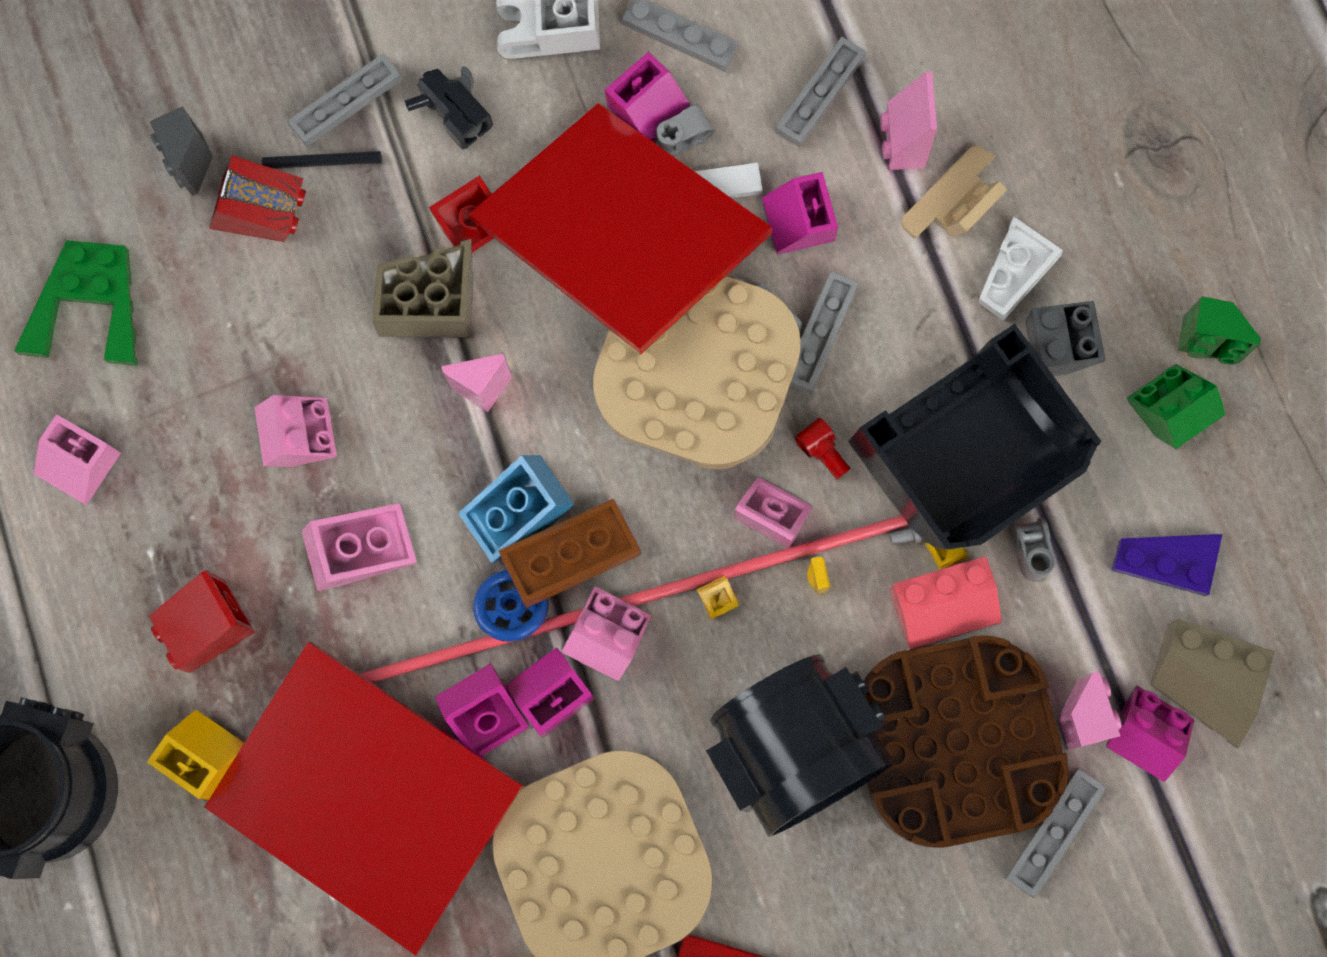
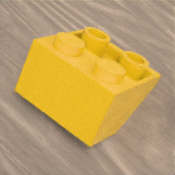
M194 710L164 736L147 763L198 799L209 800L245 742L199 710Z

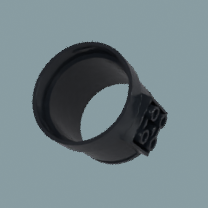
M821 654L799 660L757 682L723 705L710 718L712 726L717 729L720 735L721 742L709 748L706 752L739 810L744 812L753 810L768 837L775 836L833 805L885 772L894 764L878 736L885 731L881 724L887 720L875 700L871 703L867 702L864 694L868 693L869 690L857 671L850 674L847 667L833 674L828 670Z
M23 697L20 698L19 703L5 702L0 716V756L12 743L22 736L35 734L46 744L55 759L59 774V791L52 814L44 826L32 838L17 847L6 844L0 838V876L9 879L40 878L45 863L62 861L81 853L100 837L109 824L118 797L117 771L107 748L97 737L91 734L94 723L83 720L85 714Z

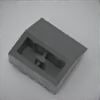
M182 106L150 121L155 132L150 136L159 152L162 151L165 157L162 162L169 175L174 177L180 188L186 187L193 196L199 192L213 155L202 132Z
M1094 301L1032 308L1025 320L1028 340L1053 376L1067 375L1106 360Z

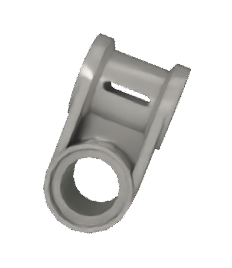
M694 105L659 124L656 144L675 157L693 146L706 142L715 131L700 106Z
M1042 517L1033 523L1023 525L1012 523L1010 526L1011 538L1017 551L1023 576L1032 582L1044 580L1053 571L1056 564L1046 520ZM1037 558L1043 561L1045 571L1035 570L1031 565V559Z

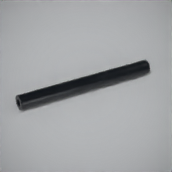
M381 151L262 157V165L273 169L382 163Z

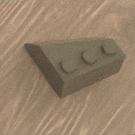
M471 239L462 241L461 245L448 249L444 247L433 249L434 253L420 257L412 255L377 265L372 321L379 337L470 338L474 285Z
M1178 619L1167 625L1150 685L1182 709L1188 710L1200 719L1201 723L1218 732L1235 748H1239L1258 715L1275 651Z

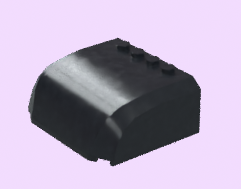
M1014 323L989 340L972 359L892 413L888 414L885 410L861 426L848 442L910 527L933 547L948 550L982 545L1087 471L1091 463L1090 460L1097 446L1100 445L1101 440Z

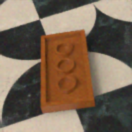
M613 498L499 550V554L525 608H528L640 556L641 550Z

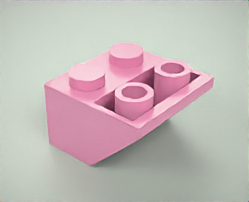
M272 395L254 407L263 466L293 467L337 456L327 398Z
M56 414L39 439L34 475L87 505L121 453Z
M595 586L561 652L619 682L635 654L651 615Z
M1100 671L1078 679L1057 718L1067 750L1120 737L1121 720L1117 711L1111 708L1108 699L1111 696L1110 686L1107 679L1101 677Z

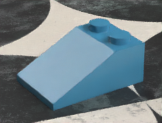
M521 455L458 514L490 562L495 563L501 559L499 550L543 531L575 504L541 455Z

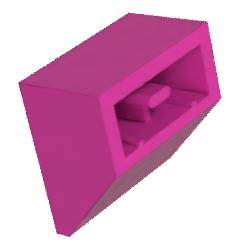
M649 51L605 89L607 107L651 141L657 137V128L660 123L690 107V103L669 70Z
M823 172L793 178L762 197L767 221L772 227L771 236L777 255L836 241L838 225Z
M557 647L505 685L531 725L543 738L595 699Z
M1136 685L1119 714L1122 726L1119 729L1120 737L1108 739L1106 747L1165 782L1186 757L1194 719L1189 717L1183 710L1174 708L1162 701L1153 692L1146 691Z

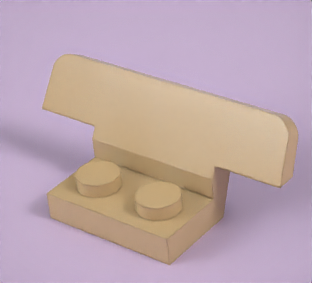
M981 146L969 148L903 216L902 228L913 239L917 238L933 221L951 236L967 232L1007 191L1000 181L987 185V183H984L977 177L996 156Z

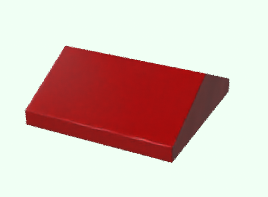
M480 175L428 207L453 247L459 246L462 241L471 239L472 253L494 239L474 223L469 215L471 211L491 195L490 190Z

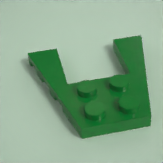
M66 240L14 352L23 356L49 358L60 301L113 305L103 360L110 364L137 366L138 359L135 357L134 346L136 334L132 320L134 308L130 295V285L132 286L129 249L125 245Z

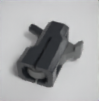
M465 66L461 68V77L454 80L447 79L438 68L425 72L417 84L421 95L404 100L408 112L425 106L430 110H435L444 119L443 124L447 134L462 150L468 148L477 140L476 135L479 137L483 136L493 126L491 115L471 94L474 80L471 71Z

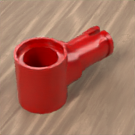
M817 418L794 436L801 450L809 458L814 456L816 460L820 459L836 480L851 470L850 466L834 448L836 446L834 443L836 440L835 434L822 418Z

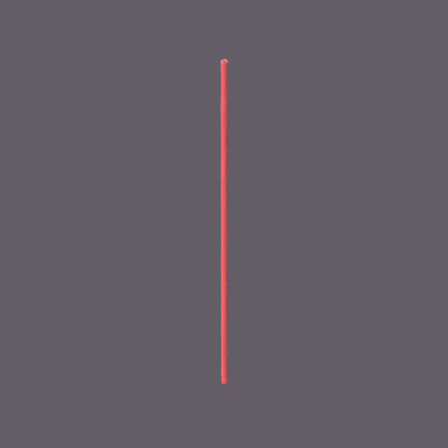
M900 515L619 597V599L633 606L641 605L702 587L722 576L730 579L910 525ZM583 608L545 619L540 628L528 637L575 624ZM486 636L359 674L374 683L511 642L500 641Z

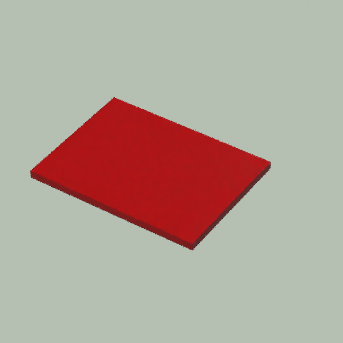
M597 103L469 213L474 223L639 354L647 350L772 234V227L600 103Z
M308 642L204 808L416 956L512 806L524 784L313 642Z

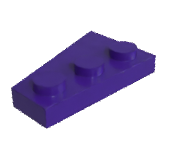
M1223 534L1121 538L1118 541L1112 571L1198 595L1208 596L1210 595Z

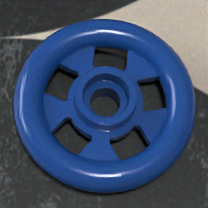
M503 570L491 575L480 585L474 597L473 613L478 626L488 636L500 641H518L532 635L543 624L548 612L549 599L547 598L525 608L515 586L514 590H506L501 593L499 585L513 582L508 571ZM487 599H496L494 611L486 610ZM509 603L517 604L514 610L506 609ZM528 610L533 616L528 622L523 624L518 619ZM499 617L510 621L507 629L495 625Z

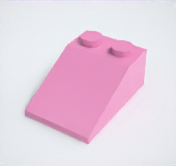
M932 71L922 74L889 100L886 112L881 113V132L886 131L887 141H883L882 152L883 159H888L889 170L925 168L937 132Z
M400 503L310 521L301 531L317 591L347 585L417 563Z

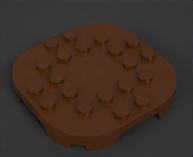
M980 635L909 651H900L880 661L864 678L863 682L869 690L868 693L864 694V697L868 703L875 700L887 720L881 724L885 731L878 736L894 761V764L889 769L867 783L869 795L880 819L900 838L923 847L945 848L1019 833L1037 826L1048 818L1061 796L1064 795L1068 780L1067 754L1063 753L1047 691V688H1049L1048 681L1035 659L1028 652L1025 653L1017 646L1011 644V641L995 636Z

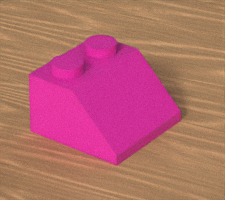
M491 663L435 697L444 719L459 741L481 756L529 728L527 721Z

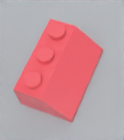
M986 556L893 584L890 588L909 650L1002 622L997 586Z

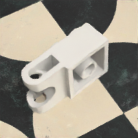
M496 0V10L504 20L520 21L515 28L502 31L498 35L497 51L504 58L514 59L600 50L598 0Z

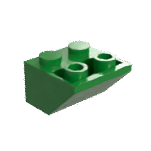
M1201 296L1183 316L1178 351L1186 352L1188 356L1193 358L1211 357L1218 359L1220 363L1234 365L1243 361L1260 345L1261 338L1234 302Z
M1178 364L1166 369L1162 374L1127 397L1129 404L1155 437L1174 449L1179 448L1226 415L1218 387Z

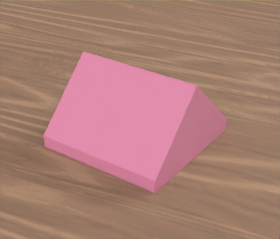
M504 353L441 366L442 372L452 390L487 412L512 378V373Z
M757 477L738 503L734 519L790 548L813 506L768 481Z

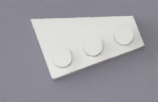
M1013 216L1006 238L1003 240L996 262L991 269L979 298V304L1004 321L1062 256L1063 250Z

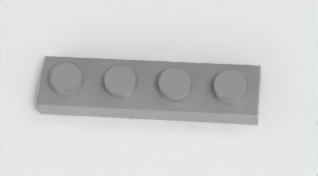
M632 0L621 18L622 25L723 72H726L739 49L738 42L647 0Z
M841 37L775 128V133L800 148L866 57V51Z
M383 53L290 118L288 123L306 147H308L399 83L402 77Z
M830 271L800 340L799 364L790 386L812 394L859 282Z
M1076 768L1067 782L1064 795L1061 796L1052 814L1039 824L1005 876V879L1030 897L1036 898L1107 787L1080 768Z

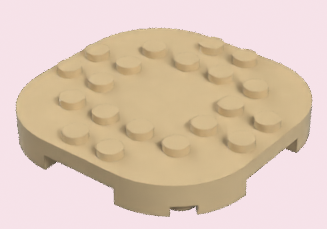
M726 276L642 354H639L609 330L593 377L594 396L599 411L609 428L630 444L635 446L639 444L695 463L700 468L720 470L735 467V465L758 455L769 443L776 430L781 410L799 364L800 333L798 325L789 308L773 293Z
M630 751L602 753L531 783L520 791L493 835V856L497 872L523 940L535 957H645L673 945L688 936L701 922L712 896L713 874L711 863L678 784L662 765L639 753Z

